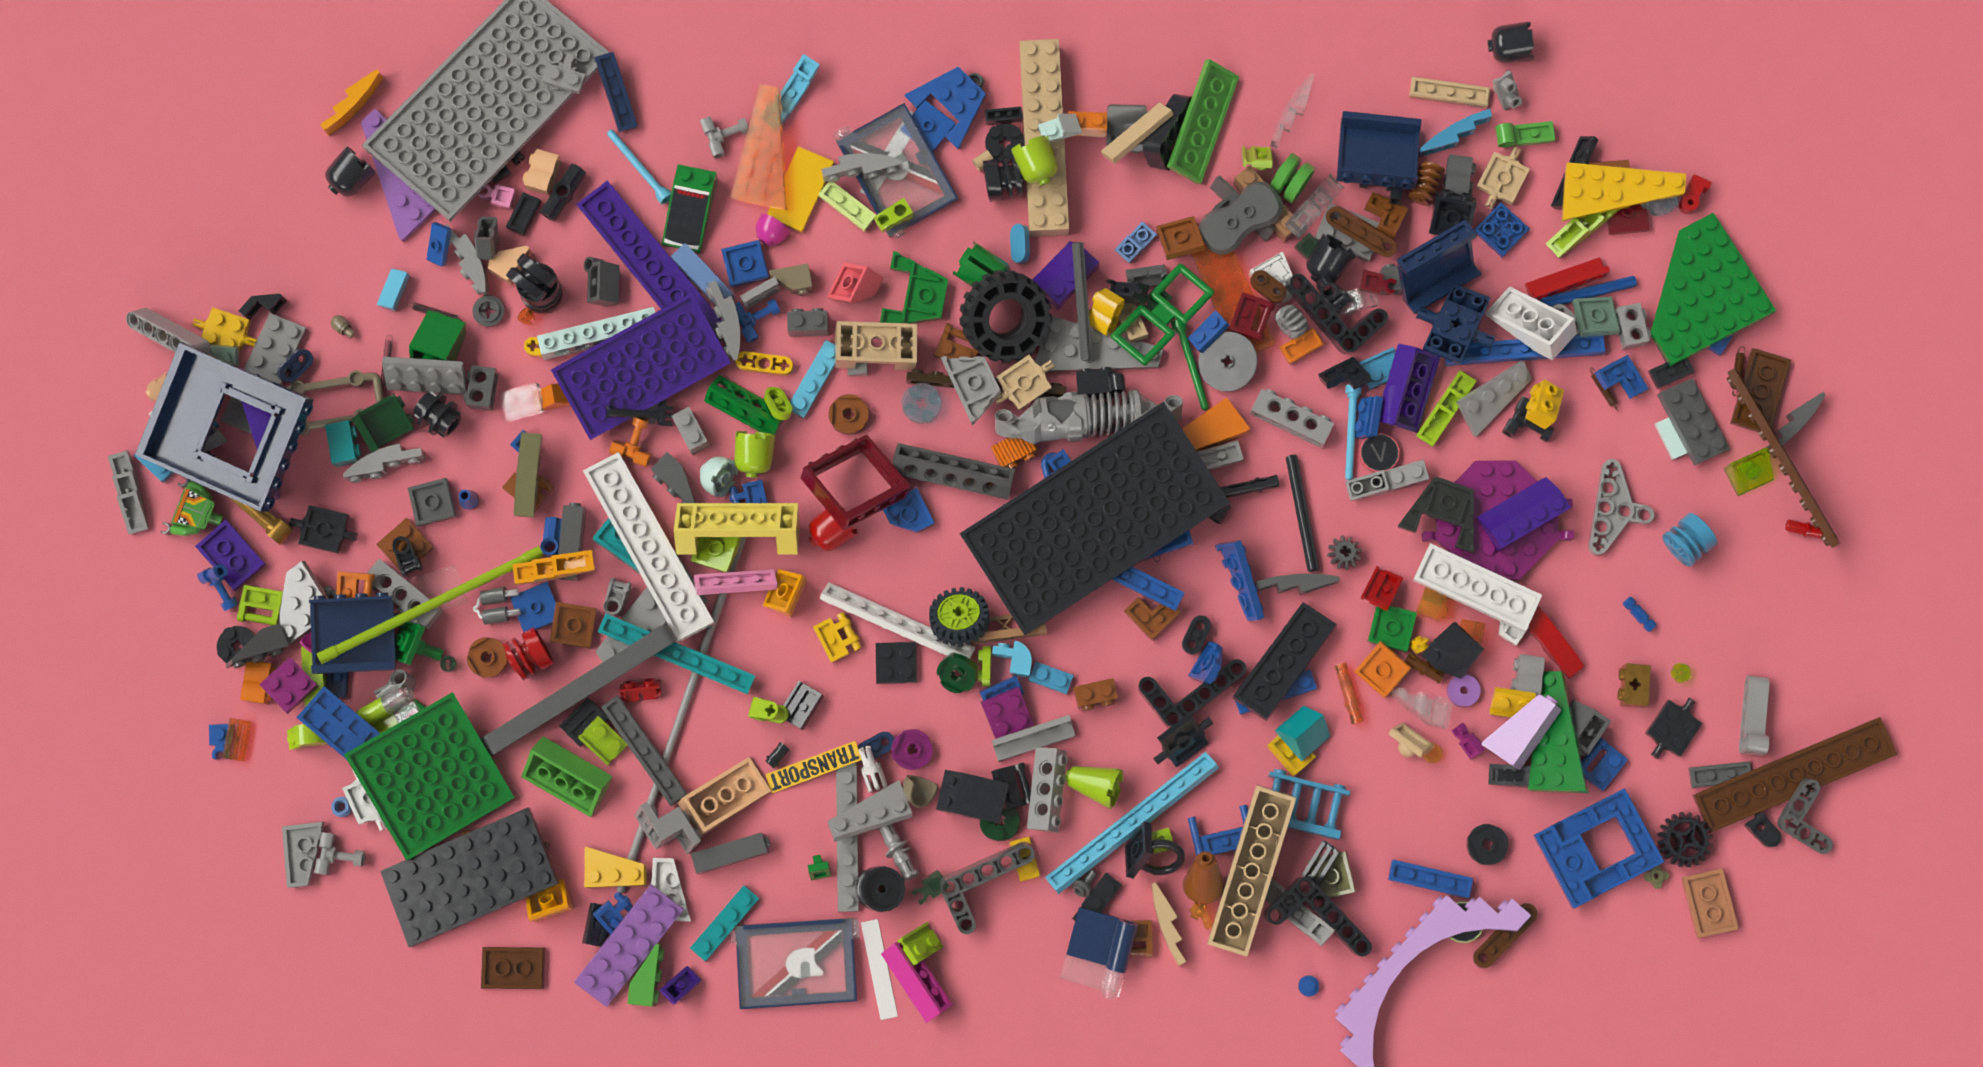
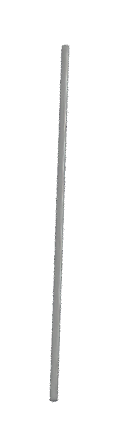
M742 537L730 572H735L747 537ZM720 593L718 595L711 615L714 624L707 627L699 650L702 654H707L727 593ZM694 672L691 673L662 757L667 766L699 674ZM653 783L647 800L650 806L655 805L659 793L655 783ZM640 824L631 846L628 860H636L645 832ZM626 886L617 887L616 891L624 893Z

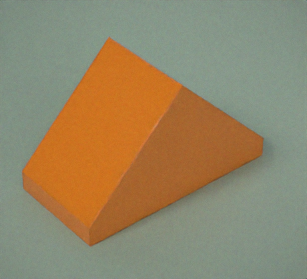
M549 384L535 392L538 412L570 406L559 384Z

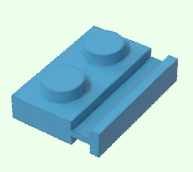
M1394 347L1359 362L1370 374L1372 381L1366 383L1369 391L1387 383L1395 355Z

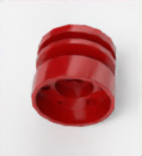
M534 627L522 633L524 643L521 644L515 637L512 638L515 648L508 641L503 643L508 662L523 681L528 679L525 669H528L532 676L535 675L534 664H537L541 670L554 664L549 650Z

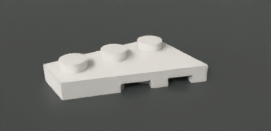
M653 858L651 884L684 908L675 921L691 922L674 859Z

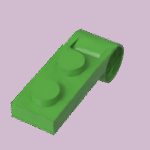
M1553 121L1521 125L1503 123L1495 127L1498 147H1516L1555 142Z

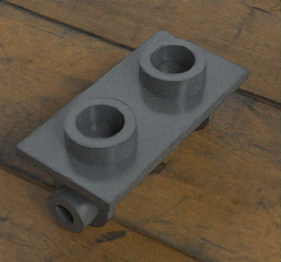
M1165 264L1125 270L1127 283L1142 282L1149 286H1156L1167 276Z

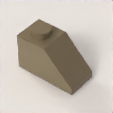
M808 264L769 270L770 277H775L780 286L794 295L805 296L813 291Z

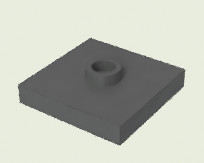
M447 478L408 487L417 527L457 517Z

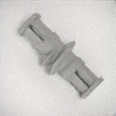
M893 824L877 828L884 838L885 845L889 848L885 856L886 858H894V863L903 876L902 879L908 881L917 876L919 872L915 870L911 858L907 854L911 848H904L908 841L901 842V838Z

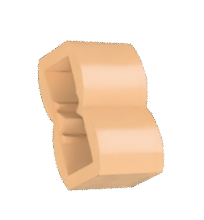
M536 149L529 159V165L531 166L523 176V183L526 189L550 195L561 164L560 156Z

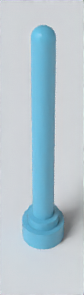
M609 130L607 132L608 137L654 189L656 199L661 205L667 203L670 200L671 191L664 186L661 187L613 130Z
M1346 385L1345 394L1349 398L1346 480L1353 479L1357 399L1361 395L1362 387L1353 389L1350 385Z

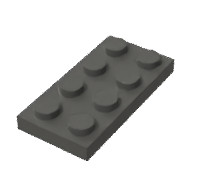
M1693 378L1657 394L1694 466L1730 449Z

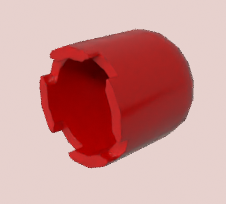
M826 509L814 517L808 525L811 534L808 539L814 547L819 546L824 551H832L860 534L858 529H854L853 526L843 531Z

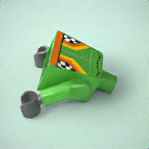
M183 477L186 483H178L184 490L171 524L163 522L162 524L167 525L168 529L165 532H160L165 535L188 536L205 530L207 523L219 526L223 515L212 511L215 503L212 501L211 494L203 485Z

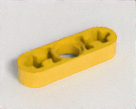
M743 351L738 354V359L735 360L737 367L742 371L787 376L793 371V363L786 356ZM747 357L749 361H754V357H757L755 360L756 367H753V363H746V366H743L740 360ZM768 359L770 366L766 369L760 368V360ZM773 360H776L778 365L786 362L789 368L787 367L785 371H782L780 366H775L776 370H772L774 367Z

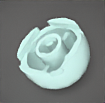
M717 456L703 464L700 469V482L705 491L716 497L727 495L730 492L729 488L735 484V481H732L734 474L738 475L735 461Z

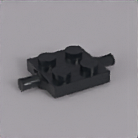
M308 506L307 514L303 520L291 518L290 521L292 522H289V526L300 528L299 545L339 554L344 538L356 541V537H358V533L347 531L348 514L315 506Z
M1688 698L1683 707L1667 700L1645 732L1657 744L1651 753L1654 758L1659 759L1664 750L1672 752L1677 757H1681L1703 724L1690 713V710L1696 703L1693 699Z
M1189 713L1159 735L1157 739L1162 745V752L1153 757L1156 764L1159 765L1168 758L1175 767H1178L1209 744L1205 738L1204 730L1214 724L1212 720L1208 717L1198 724Z

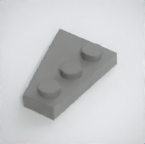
M324 822L282 827L287 888L310 885Z

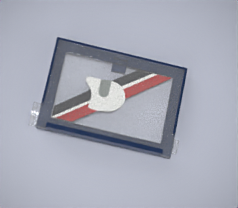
M905 103L852 131L850 126H847L834 133L833 137L843 155L874 153L891 156L902 161V169L893 175H888V173L882 174L874 180L864 179L862 172L855 176L876 214H879L902 198H905L913 211V218L886 231L889 238L894 236L897 239L905 234L904 230L959 200Z
M859 918L735 926L736 930L731 931L732 943H736L740 1009L857 1001L854 939H860Z

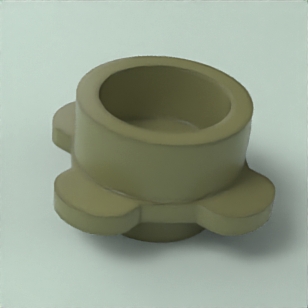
M1659 865L1644 874L1645 881H1648L1656 889L1661 888L1663 881L1669 878L1668 872L1661 870Z

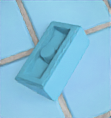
M391 269L376 305L396 312L410 275L405 271Z

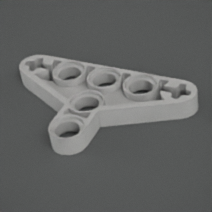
M1615 459L1607 460L1601 467L1588 542V550L1595 556L1605 553L1628 522L1646 525L1654 518V511L1651 507L1632 503L1621 465ZM1613 464V468L1616 470L1612 472L1611 478L1604 479V476H1609V469H1606V467ZM1604 483H1610L1613 486L1612 493L1603 491L1602 486ZM1600 503H1608L1610 506L1609 512H1602L1599 509ZM1621 506L1628 507L1630 510L1629 516H1622L1619 513V508ZM1641 510L1649 512L1650 517L1648 520H1642L1639 517ZM1602 521L1606 524L1607 529L1605 532H1599L1596 529L1597 522ZM1594 534L1597 536L1606 535V539H1600V546H1603V548L1599 551H1596V547L1593 546L1598 541V537H1594Z

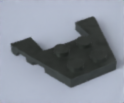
M1435 476L1400 521L1398 528L1416 533L1422 514L1461 528L1454 548L1472 554L1474 552V489Z

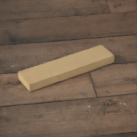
M1412 77L1409 97L1487 108L1490 87Z
M1159 102L1101 151L1102 155L1114 164L1117 163L1173 116L1172 110Z

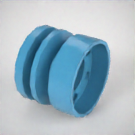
M1690 512L1678 522L1679 528L1673 526L1670 528V532L1667 531L1662 535V539L1669 551L1688 567H1691L1696 563V560L1698 561L1702 558L1701 552L1707 553L1718 544L1716 536L1709 526L1697 515Z

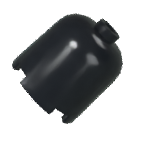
M1531 22L1496 27L1492 32L1491 40H1487L1488 52H1492L1494 58L1500 63L1534 61V55H1530L1532 53L1531 49H1534L1532 29H1528L1531 26Z
M348 146L327 168L325 177L330 184L328 188L335 195L340 193L343 196L349 197L357 193L376 172L364 159L360 162L356 152Z
M1323 234L1306 261V267L1309 273L1312 274L1310 278L1317 283L1319 278L1327 276L1336 282L1355 259L1356 253L1351 248L1348 250L1341 246L1343 242L1334 236Z

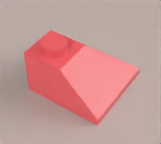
M843 263L827 298L847 303L859 302L876 294L883 277L867 266Z

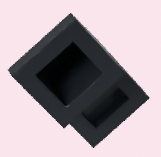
M279 293L251 296L239 309V312L250 320L263 306L275 315L287 300Z

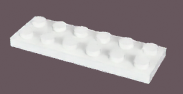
M1431 543L1413 581L1522 632H1526L1542 597L1541 594Z

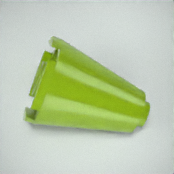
M1073 766L1067 770L1065 781H1067L1069 787L1106 808L1112 809L1115 806L1121 792L1119 781L1123 782L1124 778L1122 769Z

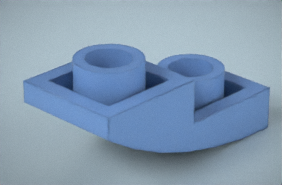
M1142 221L1129 236H1126L1115 251L1130 263L1152 242L1157 234Z

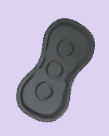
M1254 182L1248 185L1232 204L1210 211L1202 218L1199 231L1203 242L1216 254L1223 255L1233 252L1249 233L1259 228L1268 227L1280 218L1283 212L1282 200L1277 191L1266 182Z

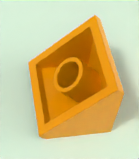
M778 569L775 575L777 590L768 591L762 606L791 618L807 580L803 575Z
M564 879L558 880V885L525 898L529 921L536 922L573 909Z

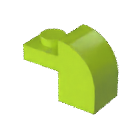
M305 724L296 725L287 730L289 750L327 744Z

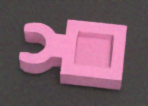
M487 184L483 188L488 190L487 194L478 195L482 200L491 199L490 203L492 205L511 210L516 190L497 184L495 189H491Z

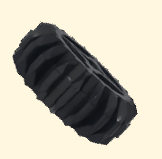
M1680 812L1679 818L1676 814H1672V820L1669 818L1664 820L1667 826L1660 825V829L1664 832L1657 833V836L1662 837V840L1657 841V844H1663L1664 846L1659 851L1667 852L1664 855V859L1672 857L1671 864H1675L1678 860V867H1683L1684 862L1687 868L1691 867L1692 863L1695 866L1699 865V860H1706L1703 854L1710 855L1711 853L1707 847H1713V844L1708 842V840L1713 839L1714 836L1707 835L1711 828L1703 827L1707 823L1705 820L1699 823V815L1692 819L1693 815L1691 812L1687 813L1686 817L1684 812ZM1679 823L1689 824V827L1684 832L1673 829ZM1696 830L1700 836V844L1694 838ZM1670 835L1676 841L1675 850L1671 846ZM1687 835L1686 840L1689 841V843L1683 844L1684 840L1681 837ZM1687 847L1697 850L1690 857L1681 855Z

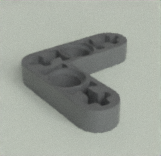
M1806 778L1800 782L1777 820V825L1782 831L1815 852L1827 854L1833 847L1832 840L1802 821L1820 792L1819 783L1816 780ZM1807 784L1813 788L1812 792L1806 788ZM1800 794H1804L1806 797H1809L1808 800L1804 797H1801ZM1797 800H1802L1804 803L1803 809L1800 811H1796L1794 808V803ZM1785 819H1790V822L1797 827L1794 829L1786 826V823H1784ZM1803 828H1808L1810 831L1807 839H1802L1800 836ZM1816 838L1817 840L1824 841L1825 848L1820 847L1813 840Z

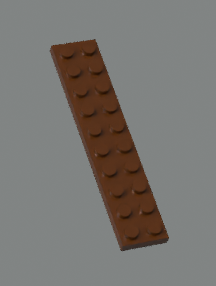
M1733 368L1728 371L1729 377L1726 378L1731 388H1737L1740 393L1737 395V398L1742 406L1747 405L1750 411L1747 414L1752 423L1759 425L1760 429L1757 431L1762 440H1768L1771 445L1768 447V450L1773 458L1778 457L1781 464L1778 466L1784 476L1788 475L1791 482H1789V485L1794 493L1799 492L1802 497L1799 501L1804 510L1811 512L1813 516L1810 518L1815 528L1820 527L1823 535L1820 537L1826 546L1830 545L1831 548L1839 545V539L1784 447L1781 446L1778 437L1738 370Z
M1878 717L1692 796L1703 820L1707 822L1705 824L1706 827L1711 828V831H1709L1711 833L1790 800L1803 779L1810 778L1816 780L1821 787L1898 754L1881 717ZM1809 784L1806 785V788L1808 789V791H1812V790H1813V788L1811 787V785H1809Z

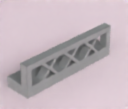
M1070 715L994 739L992 744L999 762L1036 750V747L1042 748L1075 737Z

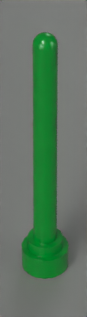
M1176 319L1170 322L1172 330L1179 335L1201 409L1206 411L1209 409V405L1186 334L1188 324H1183Z

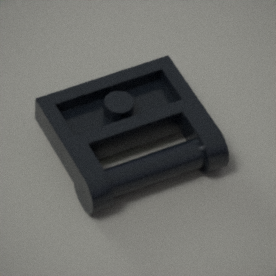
M1024 762L991 771L993 780L1009 783L1003 811L1030 804L1031 790L1024 770L1026 769ZM1014 772H1017L1018 778L1024 794L1023 799H1021V795L1018 789Z

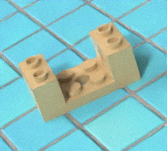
M837 321L835 329V368L855 369L856 363L894 364V370H914L917 363V324ZM874 338L880 339L882 346L879 348L873 347L871 340Z

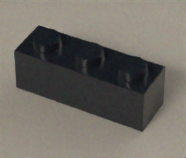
M1022 107L985 110L986 125L1023 122Z

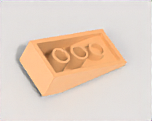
M750 757L682 797L677 804L682 811L684 810L688 814L692 827L698 830L700 836H703L771 792Z

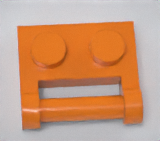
M338 571L336 595L346 594L347 598H355V594L359 593V580H364V593H367L368 597H372V583L375 580V574Z

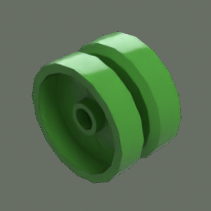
M1293 152L1280 166L1270 184L1278 194L1288 186L1284 192V199L1291 204L1299 197L1316 167L1306 162L1297 170L1301 164V158Z

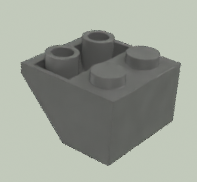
M1572 700L1569 706L1572 709L1573 725L1576 728L1581 755L1585 757L1589 755L1611 720L1595 709Z

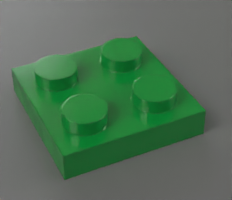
M1376 606L1367 642L1377 645L1382 641L1391 649L1407 652L1417 613L1390 606L1388 611Z

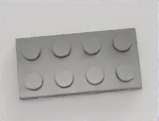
M383 357L382 366L387 390L432 391L434 393L464 395L465 390H467L463 362Z

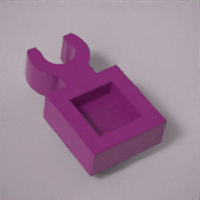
M1461 723L1452 730L1454 736L1460 739L1459 745L1470 760L1485 750L1481 741L1473 733L1469 734L1468 728L1464 723Z

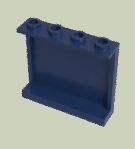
M1343 111L1340 123L1336 181L1415 189L1418 181L1419 133L1422 119Z
M1466 220L1396 259L1403 300L1414 314L1420 311V307L1426 308L1447 296L1453 283L1464 286L1482 275L1475 266L1471 240L1477 237L1476 232Z
M387 592L376 593V597H368L367 593L355 594V598H347L346 594L334 595L335 599H326L325 595L314 596V600H309L312 674L396 670L395 628L340 654L324 664H321L316 654L393 618V596H388Z

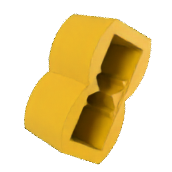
M1104 288L1101 291H1097L1092 298L1093 307L1089 310V319L1092 328L1107 336L1114 331L1118 323L1125 299Z

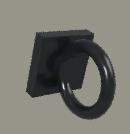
M1143 821L1125 845L1126 877L1132 879L1135 878L1141 869L1153 875L1171 874L1177 871L1185 861L1184 850L1177 843L1165 839L1152 840L1151 823ZM1154 848H1168L1177 855L1176 861L1165 867H1155L1146 863L1150 860Z

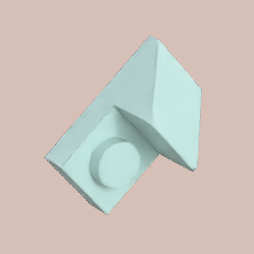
M1059 113L1057 114V119L1038 124L1041 136H1048L1051 143L1082 133L1076 114Z

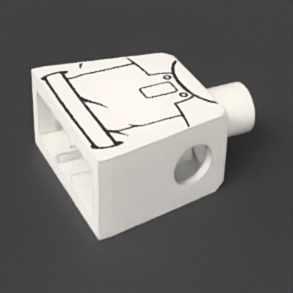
M1283 252L1256 266L1249 272V277L1251 278L1255 271L1264 270L1284 286L1287 278L1292 276ZM1263 277L1257 278L1258 282H1264ZM1274 289L1273 293L1277 295L1280 294V291ZM1288 291L1286 292L1285 299L1282 301L1283 303L1293 298Z

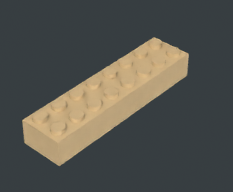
M1256 784L1207 944L1246 957L1248 956L1294 808L1296 796Z

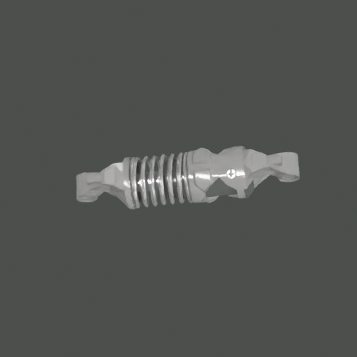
M1137 389L1130 390L1127 398L1125 391L1121 393L1122 405H1119V394L1115 392V405L1113 406L1109 392L1107 393V402L1104 400L1102 393L1099 394V399H1096L1094 393L1092 397H1088L1087 394L1067 392L1061 397L1037 398L1032 406L1019 417L1007 409L997 411L995 413V431L1000 436L1010 437V439L1021 438L1032 444L1060 439L1078 442L1083 438L1094 437L1096 432L1099 436H1102L1104 432L1108 436L1111 434V431L1116 433L1122 429L1121 421H1123V427H1125L1158 405L1144 397ZM1177 395L1168 396L1163 402H1165L1176 421H1179L1182 418L1183 400Z

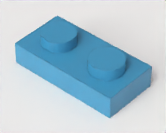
M1035 661L1029 682L1067 695L1074 675Z

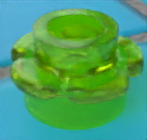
M1681 663L1675 664L1671 670V677L1678 683H1683L1685 680L1688 681L1691 677L1689 666Z

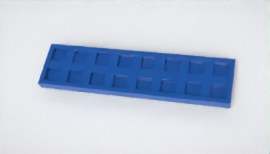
M325 686L296 717L345 759L344 754L380 734V732Z

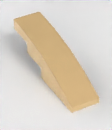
M1155 882L1151 885L1159 927L1169 951L1177 965L1180 966L1186 962L1176 946V943L1182 939L1171 921L1177 918V915Z

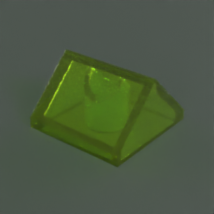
M1767 447L1738 459L1724 468L1738 496L1774 480Z

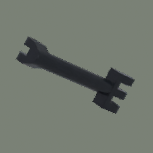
M606 405V418H615L617 416L658 419L657 425L672 426L673 423L665 421V418H672L673 414L666 413V410H674V406L659 405V411L618 409L616 406Z

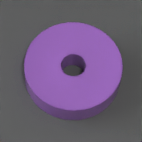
M1467 674L1461 679L1454 677L1447 686V696L1454 705L1468 707L1478 700L1480 685L1474 677ZM1461 687L1467 689L1466 694L1460 692Z

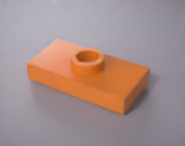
M1313 327L1304 332L1300 337L1280 346L1279 349L1290 365L1322 347L1324 343Z

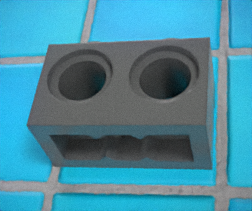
M471 366V371L467 373L468 390L464 392V402H466L469 408L493 411L499 375L496 368ZM480 375H486L485 381L477 382ZM477 394H483L481 401H474Z

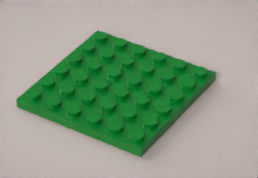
M453 692L344 754L406 861L515 798Z

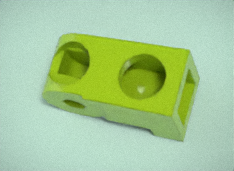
M902 198L877 214L874 220L881 232L884 233L894 226L910 220L914 216L905 198Z

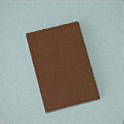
M482 947L481 989H544L545 948Z

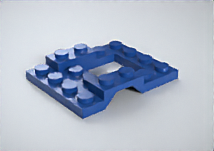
M1625 788L1533 835L1572 909L1664 862ZM1615 817L1634 854L1600 871L1580 834Z

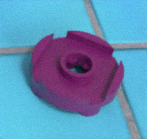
M917 729L901 731L894 738L891 746V755L900 767L915 770L925 766L930 761L933 748L929 737L924 732ZM915 744L914 748L917 749V752L909 755L907 747Z

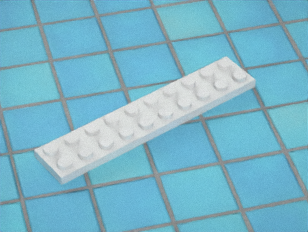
M619 452L583 470L584 475L678 643L713 625L712 617L700 596L696 595L694 585Z

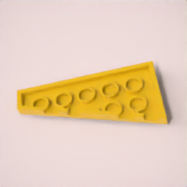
M1567 162L1565 167L1562 222L1595 213L1600 214L1636 204L1641 205L1654 200L1684 195L1686 174Z

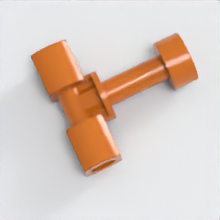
M633 418L632 424L635 428L631 440L626 441L625 444L616 440L613 441L609 453L614 455L619 452L621 457L627 456L632 458L634 463L645 467L648 466L652 454L640 450L641 446L638 442L642 429H647L650 420L647 418Z

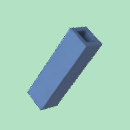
M686 243L671 255L674 263L707 298L708 295L705 289L708 287L706 283L714 280L717 282L723 298L732 296V299H735L734 294Z

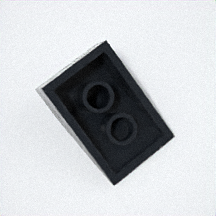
M945 770L936 810L947 814L1000 824L1009 783Z

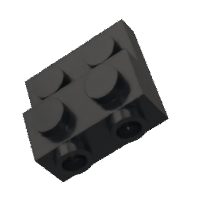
M1448 189L1436 192L1429 234L1439 235L1463 220H1466L1471 226L1477 204L1476 198H1473L1472 194L1465 192L1461 193V196L1455 195L1453 191Z

